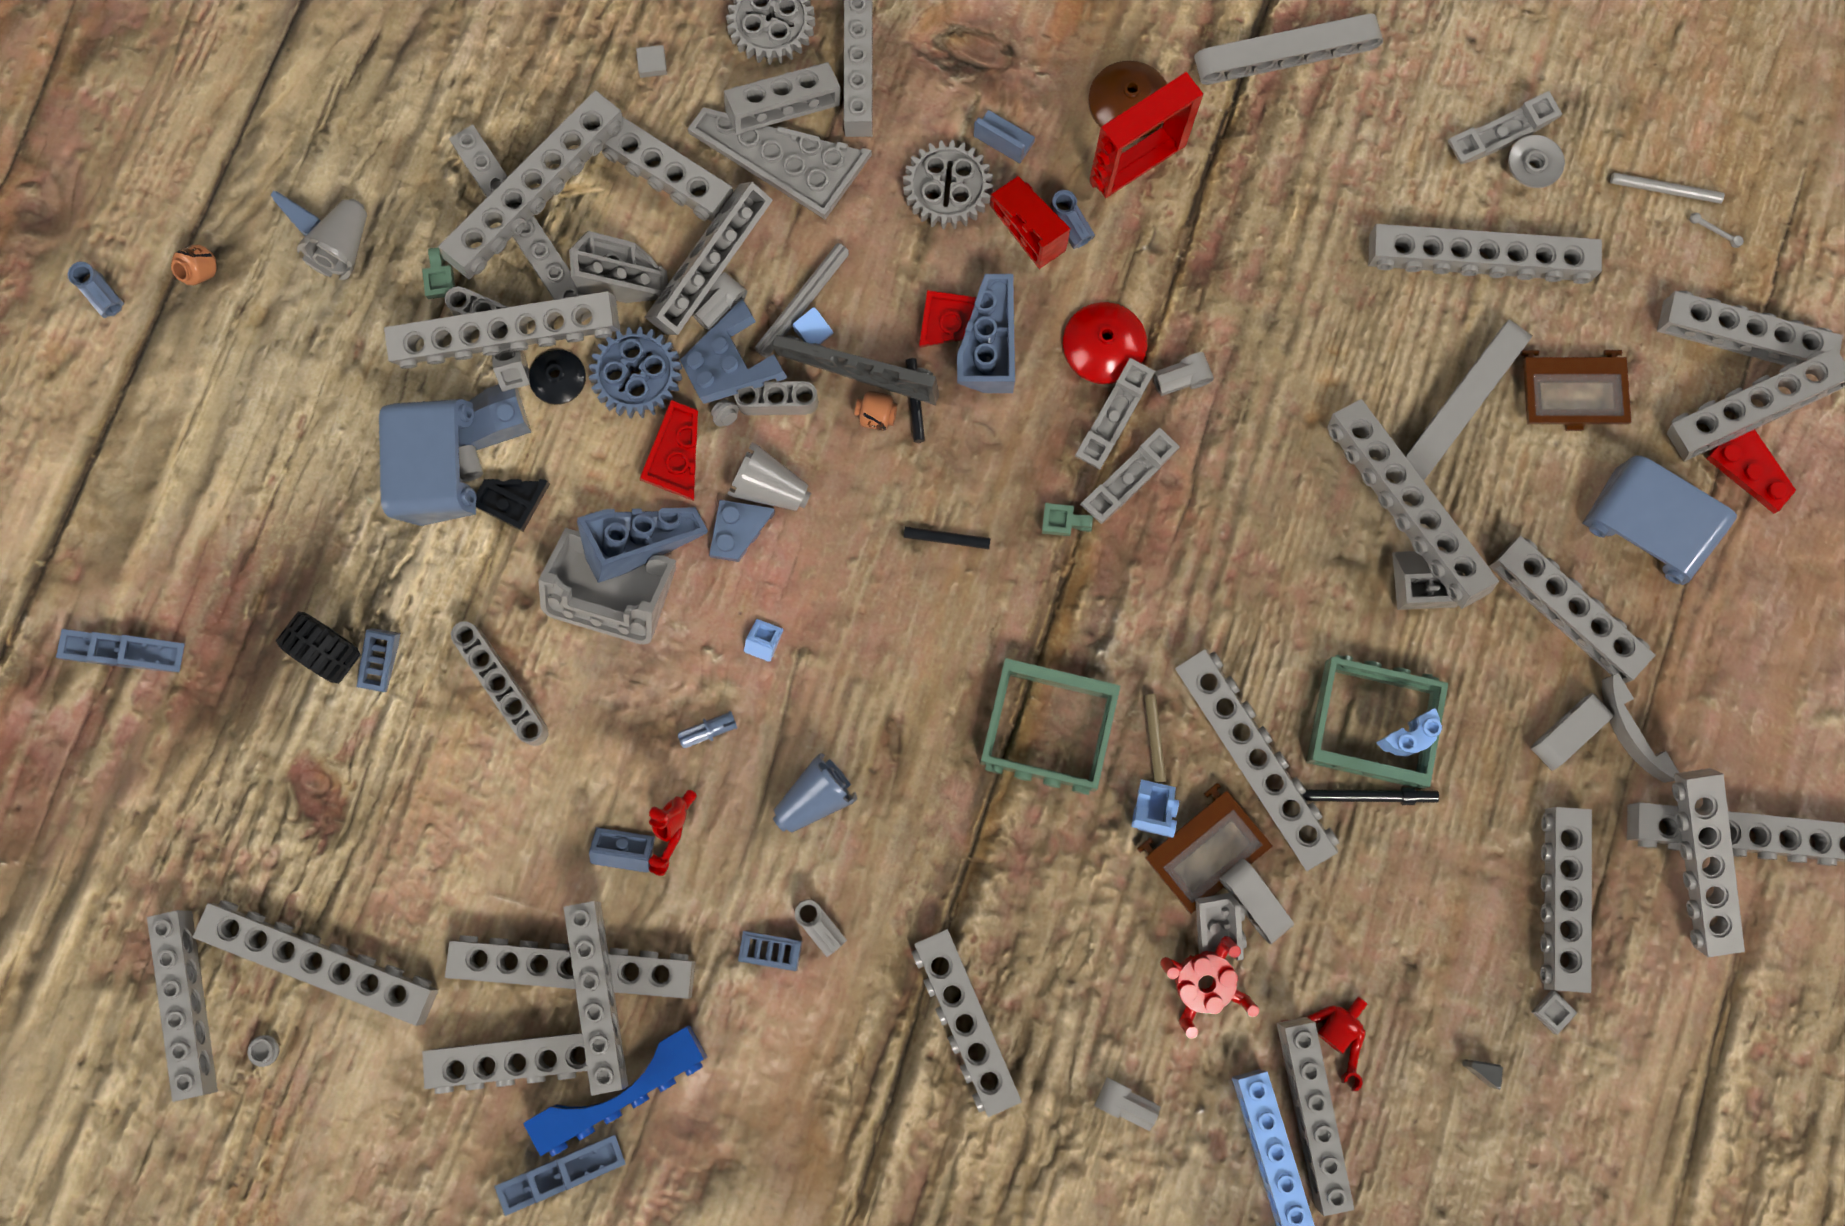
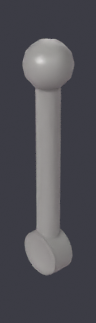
M1699 213L1691 214V223H1699L1729 240L1732 247L1738 248L1743 244L1744 240L1741 236L1734 237L1702 219Z

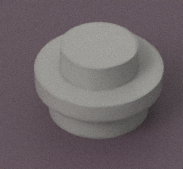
M727 399L719 401L711 411L713 422L719 427L731 425L737 419L738 406Z
M262 1035L251 1041L247 1054L252 1064L265 1067L276 1061L280 1048L275 1038Z

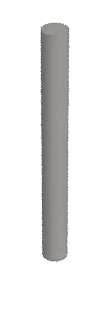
M1615 172L1612 173L1610 178L1611 184L1719 204L1723 202L1725 196L1723 192Z

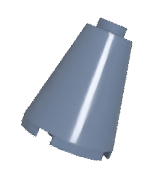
M820 753L813 759L775 807L774 813L776 816L773 817V820L782 831L788 830L793 833L858 800L856 792L850 795L847 788L851 784L835 763L830 759L826 763L823 761L825 756L823 753Z

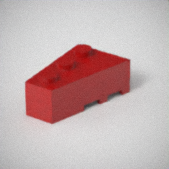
M1017 176L991 194L990 207L1039 269L1066 251L1071 228L1034 192L1029 183L1024 182Z

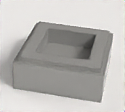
M664 45L636 48L640 78L667 75Z
M1552 990L1532 1011L1553 1034L1557 1035L1577 1014L1556 991Z

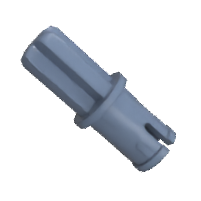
M729 711L708 721L703 719V723L680 731L678 738L681 746L687 748L707 739L713 741V737L737 729V725L732 712Z

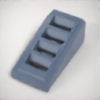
M273 191L271 193L275 203L304 236L321 221L318 217L279 192Z
M376 628L366 630L356 687L387 692L401 633ZM376 639L388 641L387 646L375 644ZM373 651L384 652L385 658L373 656ZM370 663L383 664V669L372 668ZM367 675L382 676L381 681L367 679Z
M743 931L738 961L798 971L803 941ZM751 939H757L754 957H748ZM762 941H768L765 959H760ZM774 943H780L777 961L771 960ZM786 945H791L789 962L784 963Z

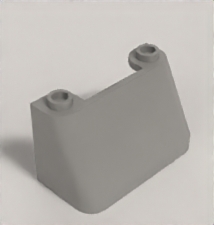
M565 528L538 580L540 607L551 618L634 643L648 644L655 633L676 570V560L670 559L665 555L651 556L646 565H642L621 576L598 583L586 561L580 532Z

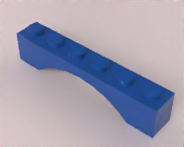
M686 1026L659 1042L654 1057L644 1073L631 1087L617 1097L590 1106L556 1104L523 1124L540 1157L548 1152L553 1157L568 1148L566 1141L577 1136L580 1141L595 1132L593 1125L604 1120L607 1125L622 1116L623 1114L620 1109L631 1103L634 1109L649 1100L650 1098L647 1093L658 1087L661 1093L676 1084L674 1077L682 1072H685L688 1077L703 1068L701 1061L708 1057L691 1026Z

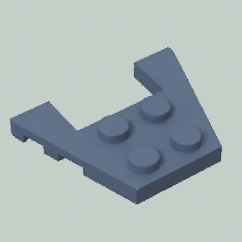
M743 299L680 359L694 389L704 404L738 394V390L745 387L753 386L755 389L764 386L765 381L776 379L778 382L788 378L774 354L753 367L747 368L731 338L756 322Z

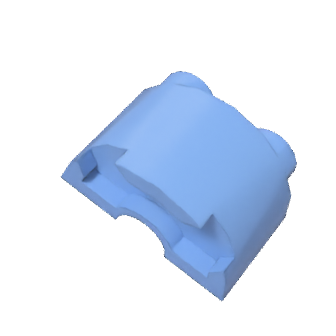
M1436 708L1426 711L1408 722L1409 731H1406L1404 728L1394 731L1377 741V745L1385 752L1404 757L1428 749L1436 741L1437 736L1442 730Z
M1141 779L1131 827L1173 838L1177 821L1172 820V817L1176 818L1179 807V800H1175L1176 787Z

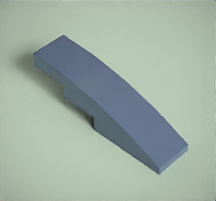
M62 629L56 658L100 665L180 673L185 643L128 635L119 636Z
M612 1135L497 1184L494 1188L503 1214L507 1216L621 1167L626 1163L616 1135Z

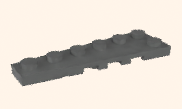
M776 335L773 347L779 356L936 406L939 398L937 379L927 369L917 368L914 371L829 349L820 344L802 342L799 338L791 335H786V337Z

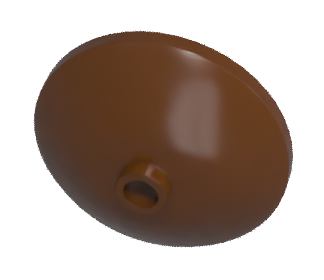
M1138 61L1113 63L1098 73L1092 82L1088 98L1091 115L1099 127L1165 86L1167 82L1156 69ZM1133 88L1136 92L1130 93L1127 89ZM1161 123L1151 131L1147 132L1140 138L1148 136L1151 133L1155 132L1163 123Z

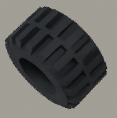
M298 611L276 639L278 646L285 653L332 683L339 684L361 656L358 648L305 612Z

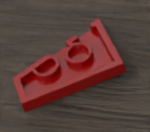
M927 290L919 348L963 340L977 297Z
M671 400L640 476V481L694 501L698 410Z
M1755 429L1715 447L1705 458L1773 514L1780 511L1796 491Z

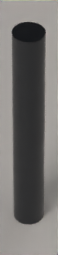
M916 358L905 360L906 369L917 370ZM909 397L913 439L915 443H921L925 441L921 401Z
M906 526L904 530V538L982 549H989L991 538Z

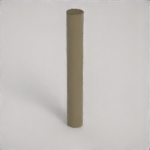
M1156 694L1144 695L1154 781L1155 783H1163L1167 781Z

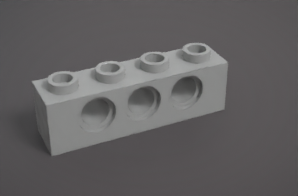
M829 62L813 65L805 69L787 72L783 75L761 79L754 83L724 90L725 111L735 133L740 134L840 106V85Z

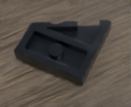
M484 479L476 493V509L524 532L550 483L544 479H539V481Z

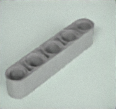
M467 621L457 623L451 631L453 643L514 733L521 741L531 746L543 744L548 737L546 724L488 639L472 623ZM472 630V640L468 643H463V634ZM483 654H489L488 664L479 667V657ZM500 677H505L506 684L504 688L495 691V681ZM520 700L522 703L521 711L512 715L510 712L511 704ZM532 724H537V735L534 738L528 739L526 736L527 728Z

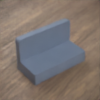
M990 110L987 111L983 119L977 118L974 122L975 138L1019 164L1035 142L1034 136Z

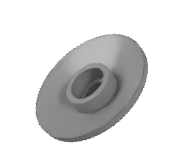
M1530 135L1521 138L1514 144L1508 156V165L1512 175L1521 184L1531 188H1544L1552 185L1559 179L1564 170L1565 159L1562 150L1553 140L1541 135ZM1529 163L1535 164L1537 168H1533Z

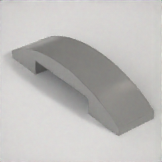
M1547 91L1524 102L1521 108L1477 129L1472 127L1449 138L1448 143L1460 164L1472 162L1516 143L1521 138L1535 133L1561 117L1562 112L1550 91Z
M1132 358L1129 359L1075 457L1099 470L1101 469L1155 373L1154 370Z
M1159 427L1103 484H1100L1080 505L1100 524L1104 523L1174 455L1180 446Z
M1619 673L1603 679L1602 695L1604 705L1614 714L1609 722L1624 749L1639 766L1653 777L1664 783L1675 781L1674 774L1679 773L1668 753L1664 751L1654 754L1624 705L1634 698Z

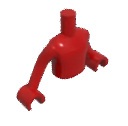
M687 790L682 798L679 796L674 797L662 810L654 806L649 811V816L651 817L649 824L652 825L654 834L663 841H669L661 857L655 854L650 857L649 864L651 866L649 871L651 873L663 876L667 872L670 864L669 859L682 835L687 809L697 798L694 791Z
M1357 997L1348 1010L1332 1005L1307 1016L1315 1024L1327 1018L1325 1024L1317 1032L1318 1036L1340 1054H1344L1351 1044L1348 1069L1341 1076L1342 1083L1347 1082L1350 1076L1355 1078V1084L1351 1091H1358L1363 1084L1361 1076L1356 1071L1366 1032L1357 1018L1368 1004L1360 997Z

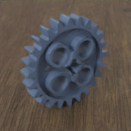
M640 326L636 334H633L630 327H627V332L624 336L620 331H616L617 339L613 340L611 337H606L607 346L597 345L601 354H592L597 364L589 365L591 372L595 373L589 376L591 383H595L591 388L595 394L600 393L597 398L600 403L606 402V407L609 411L616 407L618 416H621L627 410V414L631 419L635 411H638L641 418H644L645 410L648 409L655 415V406L658 405L665 409L663 400H674L670 391H679L678 385L674 382L682 380L681 374L676 372L682 369L681 363L676 361L679 359L677 351L671 352L674 347L671 342L665 343L664 335L661 334L655 339L653 329H650L647 335L644 334ZM630 350H640L636 357H627ZM652 366H662L659 373H649ZM633 370H634L635 372H638L639 370L641 371L640 374L633 373V374L631 375V372H632ZM613 372H622V375L619 379H609L610 375ZM635 388H645L644 393L640 396L632 395Z

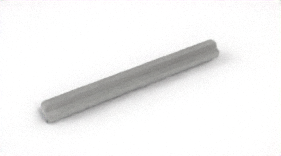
M840 243L834 246L757 343L755 349L761 356L769 357L774 350L773 343L776 335L784 337L793 323L799 319L848 257L849 250Z

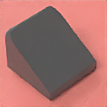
M1467 1059L1463 1061L1462 1065L1489 1087L1501 1089L1503 1072L1501 1065Z

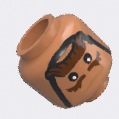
M191 245L174 253L171 270L179 281L187 285H198L215 276L217 270L216 258L206 247Z
M868 391L863 399H857L854 415L859 416V422L862 427L885 431L889 425H894L898 404L894 403L891 395Z

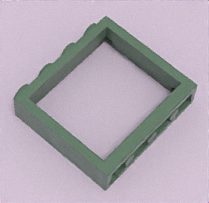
M1335 655V657L1326 660L1306 763L1418 789L1430 787L1439 735L1428 749L1419 752L1416 771L1321 750L1335 672L1429 693L1427 711L1436 708L1440 717V723H1442L1449 683L1439 681V678L1433 677L1432 674H1422V677L1411 675V671L1405 668L1394 667L1393 670L1381 668L1382 664L1375 661H1364V664L1352 661L1353 657L1348 655Z
M1005 658L980 764L986 766V771L996 774H1002L1003 770L1014 772L1015 778L1025 781H1031L1032 777L1043 779V784L1046 786L1060 788L1061 784L1072 786L1073 792L1083 795H1089L1090 791L1095 792L1100 781L1121 685ZM1010 676L1106 699L1089 779L991 756Z

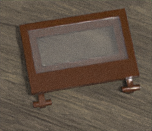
M1522 350L1520 354L1524 356L1523 368L1527 424H1565V431H1583L1586 424H1630L1631 408L1627 357H1617L1622 356V350H1604L1603 354L1607 357H1534L1539 356V350Z
M1216 783L1204 793L1206 798L1212 796L1214 801L1176 831L1173 838L1169 837L1153 850L1150 845L1154 841L1150 837L1137 848L1140 853L1145 851L1148 854L1145 857L1147 862L1190 914L1196 911L1195 899L1214 896L1222 888L1226 889L1219 878L1241 859H1245L1251 865L1273 847L1228 791L1221 795L1217 791L1221 788L1219 783Z

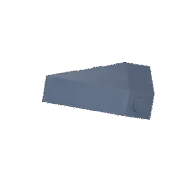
M1013 274L984 275L965 330V335L957 353V384L982 393H1013L1015 385Z
M498 384L486 388L472 398L469 402L473 403V422L468 428H458L459 447L473 445L477 451L531 433L518 388L502 392Z
M695 507L661 508L659 511L643 512L642 509H632L631 512H615V509H604L577 518L585 558L598 583L626 574L646 564L651 556L669 553L708 532Z

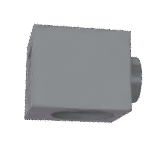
M511 348L500 349V354L492 355L493 370L502 392L530 385L529 367L523 351H511Z

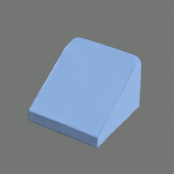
M815 307L811 308L793 323L794 331L806 343L821 344L834 334Z
M756 619L746 638L744 652L770 662L783 633V628Z

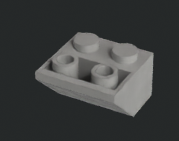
M1415 551L1392 553L1397 610L1455 608L1459 606L1457 602L1450 599L1440 579L1433 576L1428 563L1422 555ZM1455 570L1459 575L1463 576V572Z

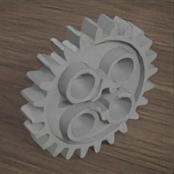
M733 0L734 5H728L729 15H726L727 24H729L727 29L728 34L731 35L732 44H737L740 53L746 50L748 59L755 54L757 63H760L763 57H766L768 64L771 65L773 58L777 57L781 64L783 63L784 55L792 60V51L795 50L801 54V44L808 46V36L814 35V7L811 6L810 0ZM761 3L767 4V5H765V6H763V7H758V6H757L758 4H761ZM787 10L793 11L792 13H789V14H784V13H783L784 11H787ZM753 27L759 28V29L756 30V31H750V30H749L750 28H753ZM779 34L785 35V36L782 37V38H776V37H775L776 35H779Z
M940 140L939 148H935L929 143V152H925L920 148L919 158L911 157L912 166H906L907 176H903V184L906 185L903 187V193L908 196L906 198L907 206L914 205L912 213L915 215L922 212L921 222L930 218L931 227H934L937 221H939L944 230L947 223H951L952 227L956 229L957 221H961L964 226H967L968 217L976 221L977 211L985 212L984 203L990 204L991 196L989 194L993 192V185L989 184L993 180V174L988 173L989 164L982 165L983 155L974 157V147L967 152L965 151L964 142L959 148H956L954 140H951L949 147H945L944 142ZM951 162L953 167L949 205L944 207L947 165ZM937 167L940 168L942 171L939 173H932L929 170L931 168ZM960 170L968 171L970 174L967 176H960L959 174H957V172ZM930 193L939 195L937 199H929L926 196ZM957 196H964L965 198H967V200L964 202H957L956 200H954V198Z

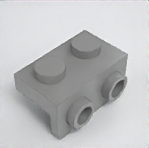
M1231 893L1195 899L1199 954L1203 951L1215 952L1221 939L1224 936H1229L1241 949V954L1236 957V960H1243V949L1247 947V941L1242 930V921L1245 920V911L1242 903H1238Z

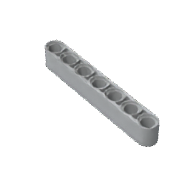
M1365 14L1204 48L1194 55V60L1200 82L1204 85L1370 51L1383 43V37L1376 15Z
M1510 319L1499 330L1406 453L1405 457L1423 481L1533 335Z

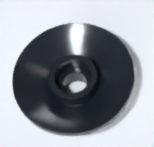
M565 350L545 352L533 362L530 368V387L540 400L548 404L560 405L568 403L575 399L584 388L586 381L585 368L579 358L571 352ZM559 370L560 374L558 377L553 378L551 377V372Z

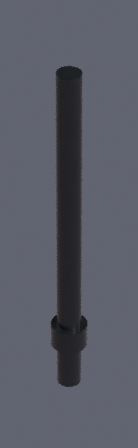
M1401 787L1400 790L1305 789L1306 792L1302 794L1306 801L1400 802L1401 805H1415L1416 802H1439L1438 791H1415V788Z

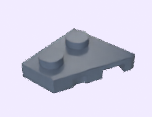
M719 500L709 554L710 558L739 562L747 552L750 544L760 535V531L768 520L773 518L775 509Z

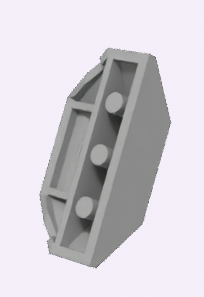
M587 231L569 250L571 278L579 293L594 294L609 291L616 296V301L632 303L657 300L668 285L667 271L662 266H658L652 257L634 242Z

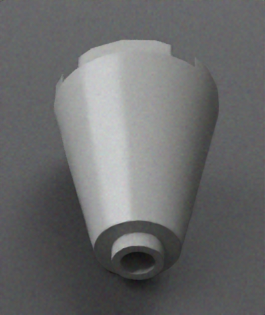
M354 199L342 200L299 242L297 252L302 251L304 254L302 260L325 276L331 277L334 273L341 275L340 280L349 278L354 269L367 218L364 206Z
M752 442L749 449L754 452L753 454L746 453L733 480L732 486L736 487V490L730 487L727 494L735 498L797 511L799 506L805 508L811 495L807 491L809 485L760 446Z

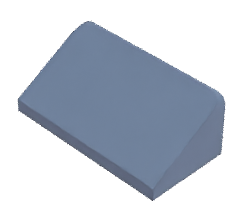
M596 827L589 850L590 863L647 873L649 872V859L653 853L655 836Z

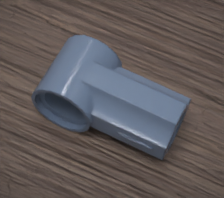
M1060 190L1055 193L1050 208L1071 228L1068 241L1072 248H1080L1092 240L1095 234L1078 208L1077 198L1073 192ZM1057 204H1066L1069 210H1060Z
M76 262L71 265L68 270L69 281L82 292L103 318L115 316L121 311L124 302L108 285L101 273L86 262ZM90 274V278L83 283L84 277Z

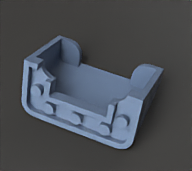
M464 399L394 403L381 408L379 413L381 506L388 517L424 526L476 515V493L468 484L460 482L458 428L463 429L471 426L474 418L472 402Z
M1633 456L1615 468L1582 524L1589 527L1590 532L1598 537L1604 538L1605 536L1618 534L1665 563L1662 570L1665 573L1666 579L1672 583L1684 585L1690 582L1731 528L1737 518V514L1728 506L1654 461L1643 456Z

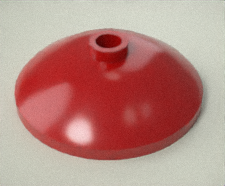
M1110 302L1093 303L1077 311L1067 323L1063 335V352L1069 366L1080 377L1097 384L1116 383L1129 359L1132 358L1142 364L1147 351V335L1139 318L1124 306ZM1109 333L1112 338L1106 340L1102 337V334Z

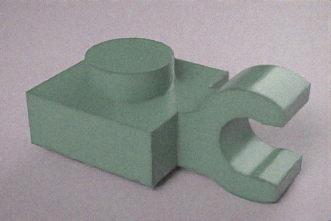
M439 247L428 249L430 268L422 269L425 296L427 299L445 297L449 289L455 287L453 268L450 265L445 266V260Z
M1045 503L1042 534L1071 536L1072 528L1091 532L1093 516L1073 514L1074 506Z

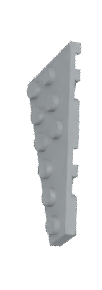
M705 107L702 108L688 127L690 135L825 220L872 156V150L862 148V150L851 148L845 143L837 142L836 144L820 140L818 136L779 126L777 128L765 126L736 134L727 113Z

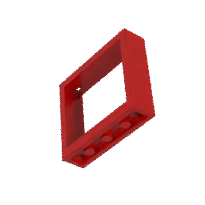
M1187 72L1101 126L1090 174V183L1105 198H1108L1186 147L1203 97V92ZM1163 123L1162 128L1121 154L1124 147Z

